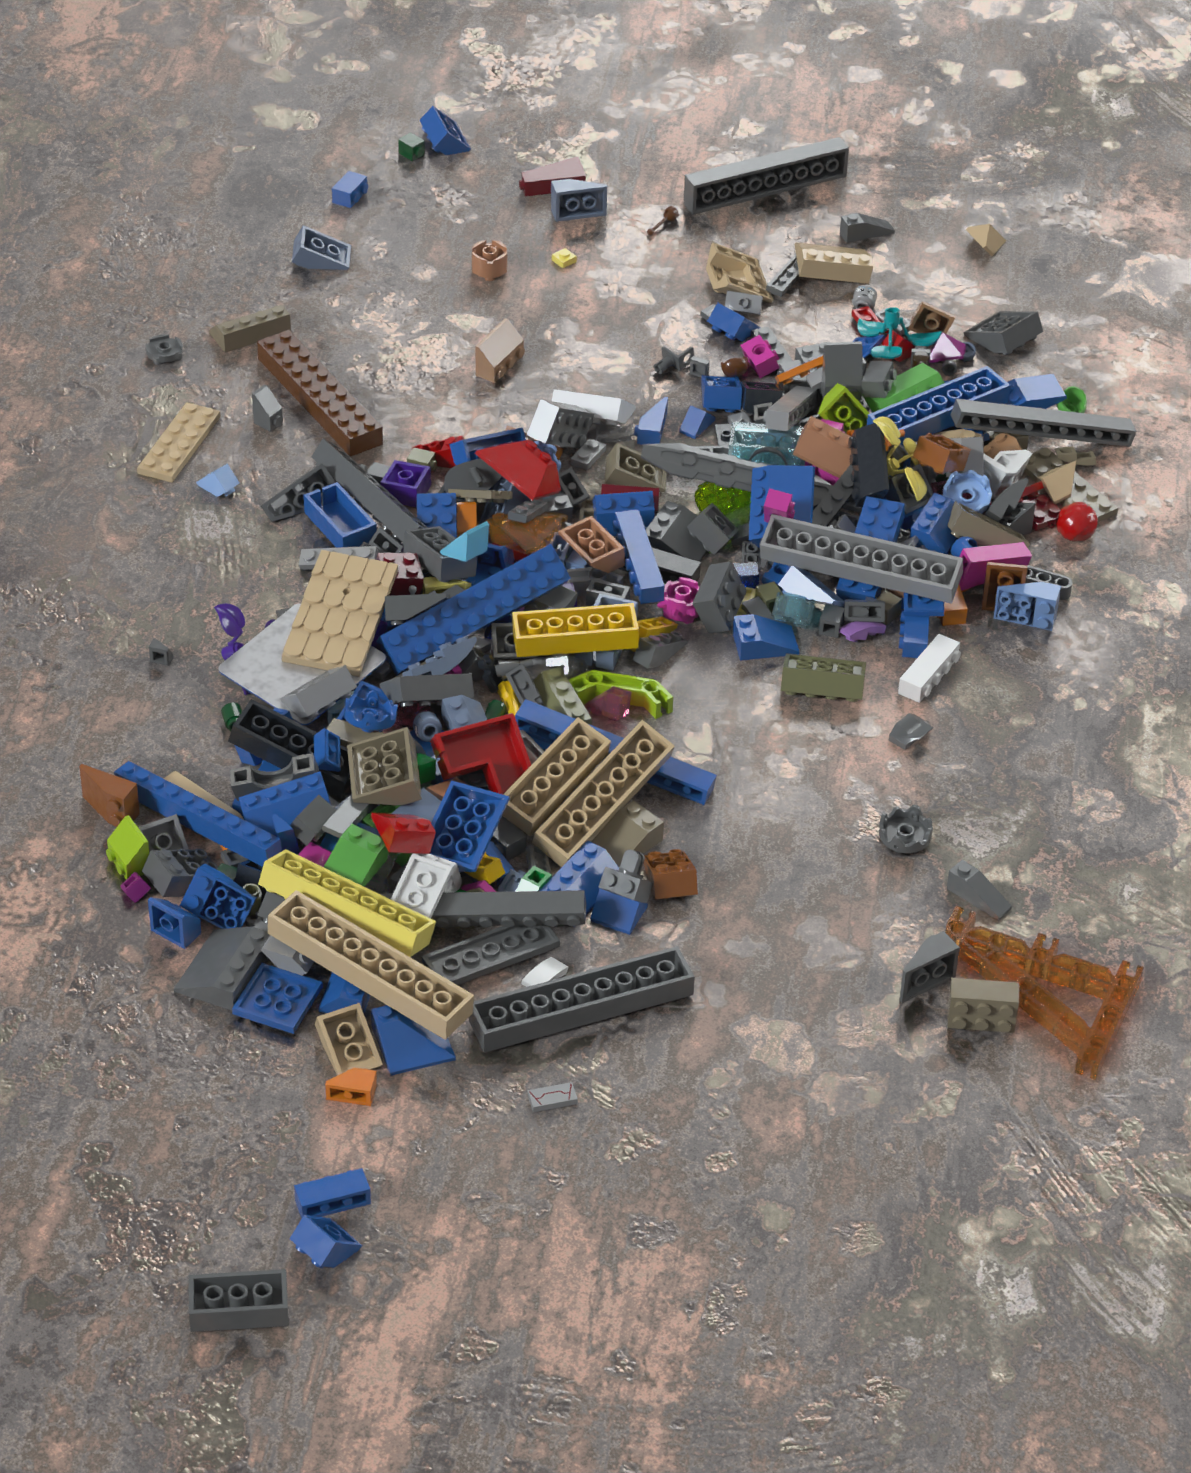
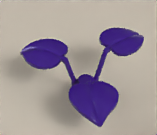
M225 603L219 604L214 608L218 613L224 631L227 635L234 637L227 643L228 646L223 647L221 651L223 659L227 660L244 646L242 643L236 642V640L243 633L241 628L245 626V618L238 607ZM275 619L268 621L265 625V628L268 627L272 622H274ZM242 688L245 695L250 694L249 691Z

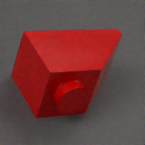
M892 330V346L902 348L901 356L895 358V360L901 362L911 357L912 349H915V345ZM889 334L880 346H888Z

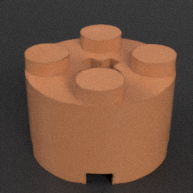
M486 240L476 243L472 248V272L485 278L487 281H493L496 277L507 272L506 246L496 240H492V243H486Z

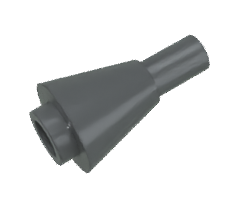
M532 659L520 662L498 661L499 665H495L497 676L502 677L503 680L507 679V673L522 664L526 668L534 667Z

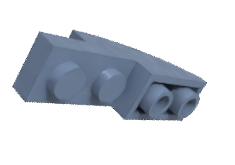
M467 636L456 639L457 644L451 645V642L440 645V650L433 652L434 657L425 660L426 664L420 665V662L408 666L409 670L403 672V676L445 674L469 654L477 642L476 637L468 639Z

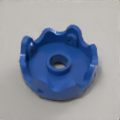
M372 690L365 698H360L357 695H354L351 701L350 698H346L344 718L348 723L362 729L364 732L370 733L374 732V730H384L395 724L398 705L394 704L392 700L382 703L377 691Z

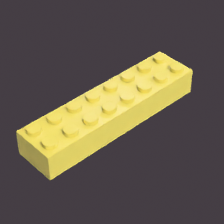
M286 849L264 862L258 885L265 887L268 892L277 893L286 900L297 890L409 957L430 944L436 924L435 920Z

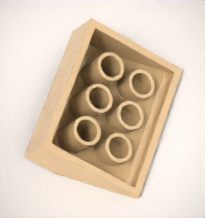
M795 242L800 277L869 284L874 266L872 256L864 249Z

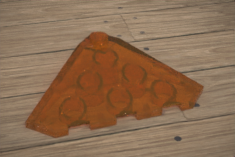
M559 512L542 513L527 523L508 519V513H496L492 515L493 518L486 521L489 523V533L493 543L524 554H530L546 546L545 540L550 541L554 537L553 530L558 531L562 527L560 521L565 522L568 517Z

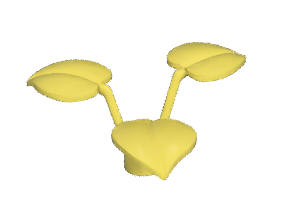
M876 418L873 422L880 427L887 440L894 445L886 456L888 477L905 473L917 502L920 501L927 493V486L922 476L909 467L898 470L899 464L910 457L915 465L919 464V460L913 458L917 444L911 438H906L903 441V445L908 455L898 461L895 458L891 459V455L901 443L899 439L901 436L900 431L890 418Z

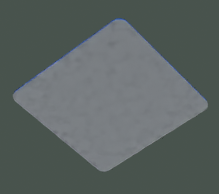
M295 604L220 664L218 669L222 675L272 707L289 710L294 721L301 725H309L328 709L324 707L319 709V714L311 719L307 717L299 718L280 699L327 671L282 662L283 648L301 605ZM373 646L370 647L360 677L351 675L356 685L385 662L386 656L384 653Z

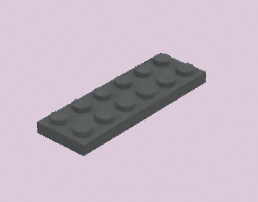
M525 925L502 926L422 956V963L437 974L459 985L560 947V940L550 926L535 925L533 927Z

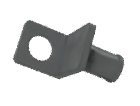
M663 346L661 348L663 359L654 364V369L659 374H662L670 366L681 371L690 364L692 356H695L694 348L690 346L680 355H677ZM690 354L688 360L684 362L685 356Z

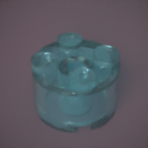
M777 592L772 616L775 621L787 624V621L795 624V627L806 629L807 625L811 624L816 601L811 599L810 603L806 601L807 597L788 592H784V596H782L781 592Z

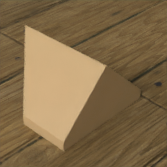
M991 224L971 226L966 229L991 256L1006 242Z
M1076 461L1052 469L1037 477L1038 482L1042 481L1044 490L1054 504L1072 496Z

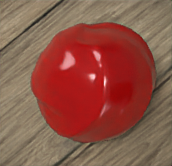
M1084 502L1071 503L1060 510L1057 530L1063 538L1069 541H1085L1097 529L1098 518L1096 512L1090 505Z

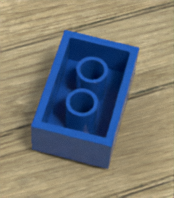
M456 493L417 494V518L428 528L440 526L457 538Z

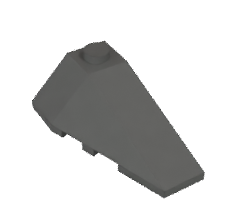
M321 463L261 505V508L271 522L304 513L305 494L319 489L321 491V506H323L322 488L336 482L323 463Z

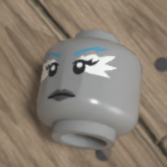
M870 285L858 286L852 299L854 307L858 309L869 306L872 310L876 303L877 292Z

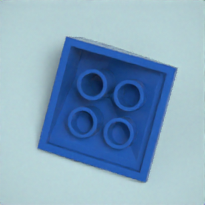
M388 1005L371 1009V1028L390 1076L456 1060L448 1038L446 1040Z

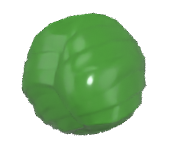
M1075 386L1065 389L1064 393L1067 399L1057 403L1058 410L1085 413L1087 401L1084 391Z

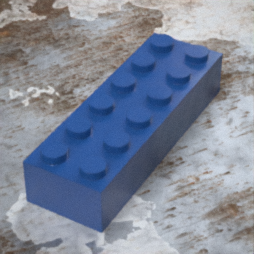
M866 496L855 533L897 543L905 518V504ZM840 578L836 588V595L844 601L845 599L865 600L866 597L876 599L880 596L883 587Z

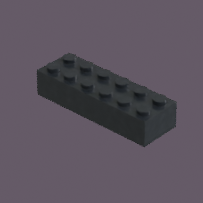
M251 699L234 723L228 742L283 769L289 765L292 757L311 753L314 755V735L317 732ZM340 745L341 770L336 772L319 769L327 792L339 799L351 782L348 749Z

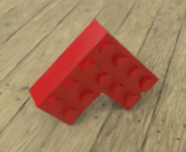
M514 713L437 733L430 740L435 758H440L437 764L443 780L483 770L489 791L503 795L531 766Z

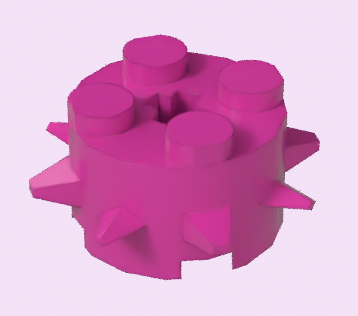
M683 577L679 578V581H668L664 585V601L657 604L658 608L663 609V615L667 619L682 621L685 624L693 623L694 619L699 616L692 604L700 588L698 582Z

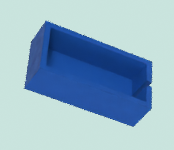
M338 482L322 488L323 506H321V491L319 489L304 495V513L336 548L366 547L370 545L369 542L377 531V524Z

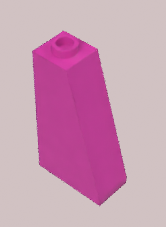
M1024 542L964 548L960 554V558H963V574L959 582L960 589L965 590L984 584L987 562L1028 566L1032 558L1031 552Z

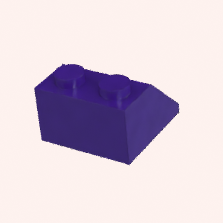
M394 460L380 484L402 505L417 507V494L427 493L432 485L430 466Z

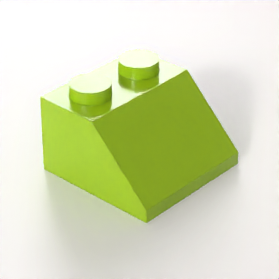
M128 815L123 818L107 839L108 849H106L109 861L115 863L118 873L120 875L123 874L126 880L134 872H137L140 876L145 875L142 870L149 856L148 840Z

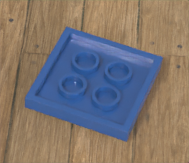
M261 963L233 1006V1015L294 1034L322 990V982Z

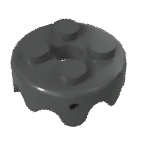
M912 805L909 809L895 807L889 815L884 812L882 813L879 836L883 844L897 853H916L926 848L931 842L933 833L931 818L926 819L923 817L921 808L918 805Z

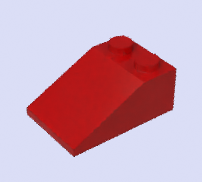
M371 813V818L388 852L430 854L436 833L430 820L409 814Z

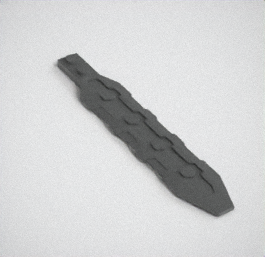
M682 443L643 444L640 457L674 476L691 480L698 479L715 483L717 486L732 487L751 492L752 468L771 465L739 459L737 456L724 453L717 454L700 450L699 447ZM817 475L814 478L813 507H817L833 487V485ZM852 496L842 507V509L861 513L863 508L856 507L855 499Z

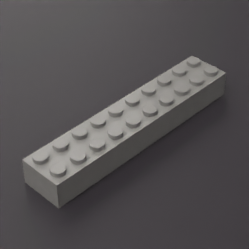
M774 514L771 515L760 543V556L763 560L951 604L963 574V558Z

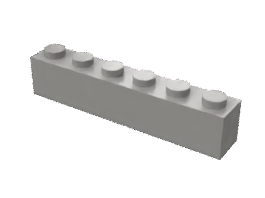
M796 385L764 412L763 421L766 422L765 428L781 431L790 430L817 407L818 389L812 390L811 387Z

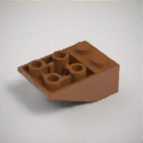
M672 849L669 850V853L654 851L644 855V867L648 881L653 882L651 893L655 899L698 894L697 871L684 851Z

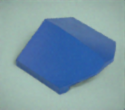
M885 335L856 337L852 342L862 341V356L865 359L871 354L872 348L879 346L886 337Z

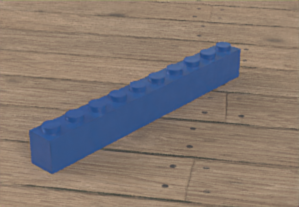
M527 699L524 700L515 714L519 730H524L529 736L550 744L575 720V718ZM590 725L611 741L608 755L624 739ZM670 757L647 783L705 805L714 789L717 775Z
M130 761L114 771L115 776L137 783L139 803L166 817L177 814L181 825L262 867L266 860L282 852L280 838Z

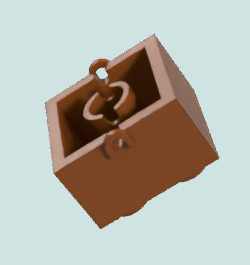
M928 433L925 436H919L913 458L919 460L918 463L923 466L934 468L936 473H953L954 471H964L971 449L941 434L932 435Z

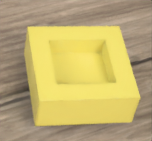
M565 248L552 254V261L565 268L576 263L577 256Z

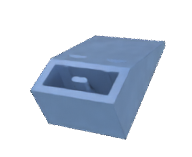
M1045 582L998 586L994 619L1052 631L1057 617L1061 586Z

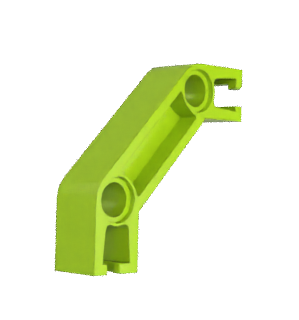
M591 670L569 679L583 705L593 700H602L644 707L655 719L662 717L661 706L666 709L667 714L673 712V696L654 679Z

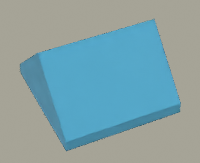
M486 521L464 532L443 548L440 553L444 556L466 562L486 552L488 548L489 523Z

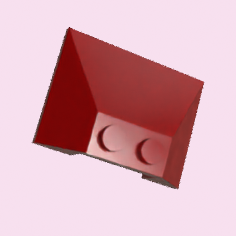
M523 440L504 443L475 452L478 457L532 501L558 494L561 491L556 462L551 459L552 457L548 453L538 449L533 441Z

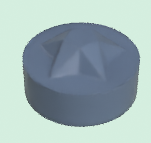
M963 342L966 345V350L961 360L970 361L975 356L976 348L970 342Z

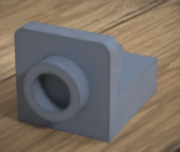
M510 869V872L506 875L497 891L516 892L521 878L526 873L521 870L516 872Z

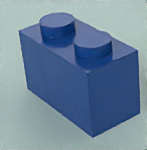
M348 171L332 187V203L351 208L367 193L369 188L367 176Z

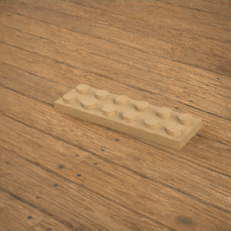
M186 402L137 467L138 474L173 482L220 419L221 412Z

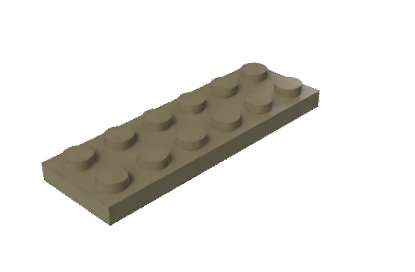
M1045 447L1032 453L1024 473L1037 483V477L1066 463L1058 459L1052 451ZM1076 472L1074 473L1072 496L1059 502L1064 507L1074 502H1084L1090 505L1096 512L1098 522L1118 513L1117 506Z

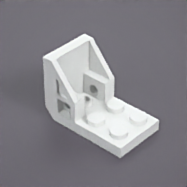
M1027 450L1000 451L994 459L984 454V472L990 481L992 499H996L1005 489L1020 480L1032 456L1031 452Z
M412 853L391 900L431 919L442 894L456 892L462 884L457 863L431 854Z

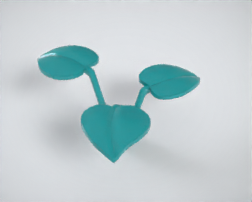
M896 307L885 309L884 323L865 321L859 318L857 324L858 332L863 336H877L889 329L888 346H876L871 350V355L876 358L895 359L901 356L902 348L892 346V329H897L900 324L907 340L912 341V344L915 346H931L937 342V339L942 334V331L909 335L904 325L903 317H900V309Z

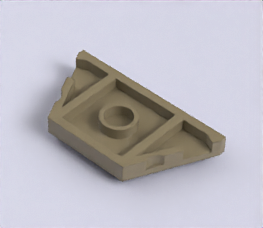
M448 489V493H456V497H464L467 502L505 503V499H513V491Z

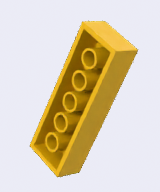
M634 603L512 612L513 636L517 657L638 648L639 629Z

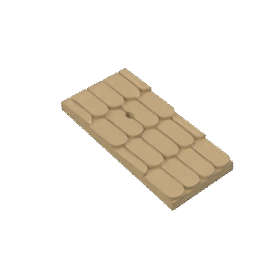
M321 550L303 595L302 603L292 624L291 632L283 648L282 662L327 671L346 665L351 675L360 677L385 608V596H389L397 575L398 564Z

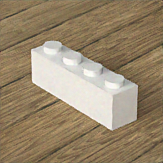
M938 634L902 675L899 681L898 694L920 703L925 696L927 697L930 694L934 685L939 684L941 677L949 672L951 665L954 662H958L961 655L959 651L960 642Z

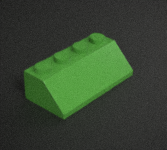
M921 363L898 375L896 380L893 381L892 388L888 391L886 398L864 396L863 398L873 413L942 385L945 382L938 371Z

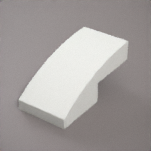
M549 957L532 969L524 977L521 984L529 987L558 979L567 974L568 966L553 957Z

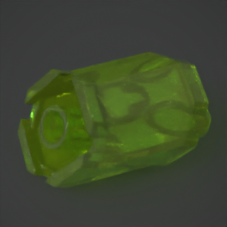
M707 481L698 485V489L694 494L695 503L700 513L711 503L725 516L751 504V492L732 487L725 488Z

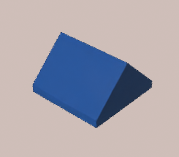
M600 889L590 921L630 935L647 909L648 903L634 901Z

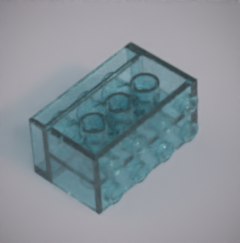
M732 422L728 455L737 456L739 459L748 461L756 450L763 447H772L783 453L788 466H805L803 459L793 455L804 427L793 426L788 431L767 429L765 428L766 424ZM771 452L759 453L751 460V462L785 465L781 457Z

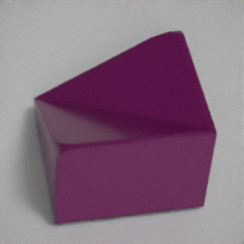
M134 872L120 885L121 889L133 902H137L151 889L137 872Z

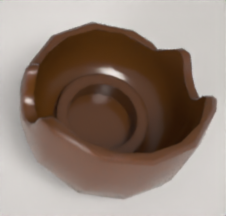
M745 356L742 358H731L725 363L721 362V369L728 377H740L749 368L748 358Z

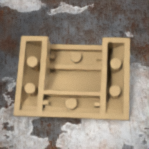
M714 242L711 244L706 270L714 291L727 294L729 290L763 296L764 302L772 303L773 298L771 293L766 291L767 283L757 258Z

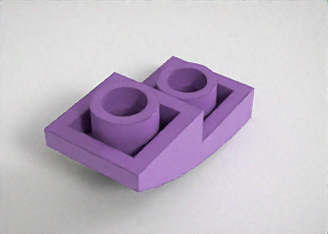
M854 621L841 627L839 632L845 635L847 640L857 642L858 640H866L867 634L885 633L886 625L881 622Z

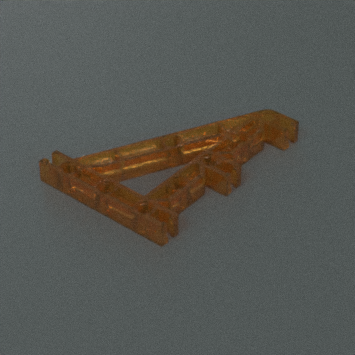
M956 906L946 924L945 933L960 947L959 957L986 980L1018 982L1019 1007L1078 1055L1074 1073L1083 1075L1084 1070L1082 1067L1085 1062H1088L1092 1066L1090 1078L1096 1080L1140 986L1144 967L1138 965L1134 977L1126 975L1130 962L1123 960L1114 976L1107 967L1064 953L1057 955L1060 939L1053 938L1050 949L1043 948V942L1046 940V935L1038 933L1032 947L1029 948L1024 940L982 926L975 927L977 912L970 911L968 920L966 922L961 921L960 917L964 909ZM1031 976L1104 999L1092 1027L1090 1028L1084 1019Z

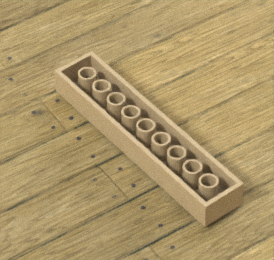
M297 890L268 915L269 935L445 1040L473 1014V994Z

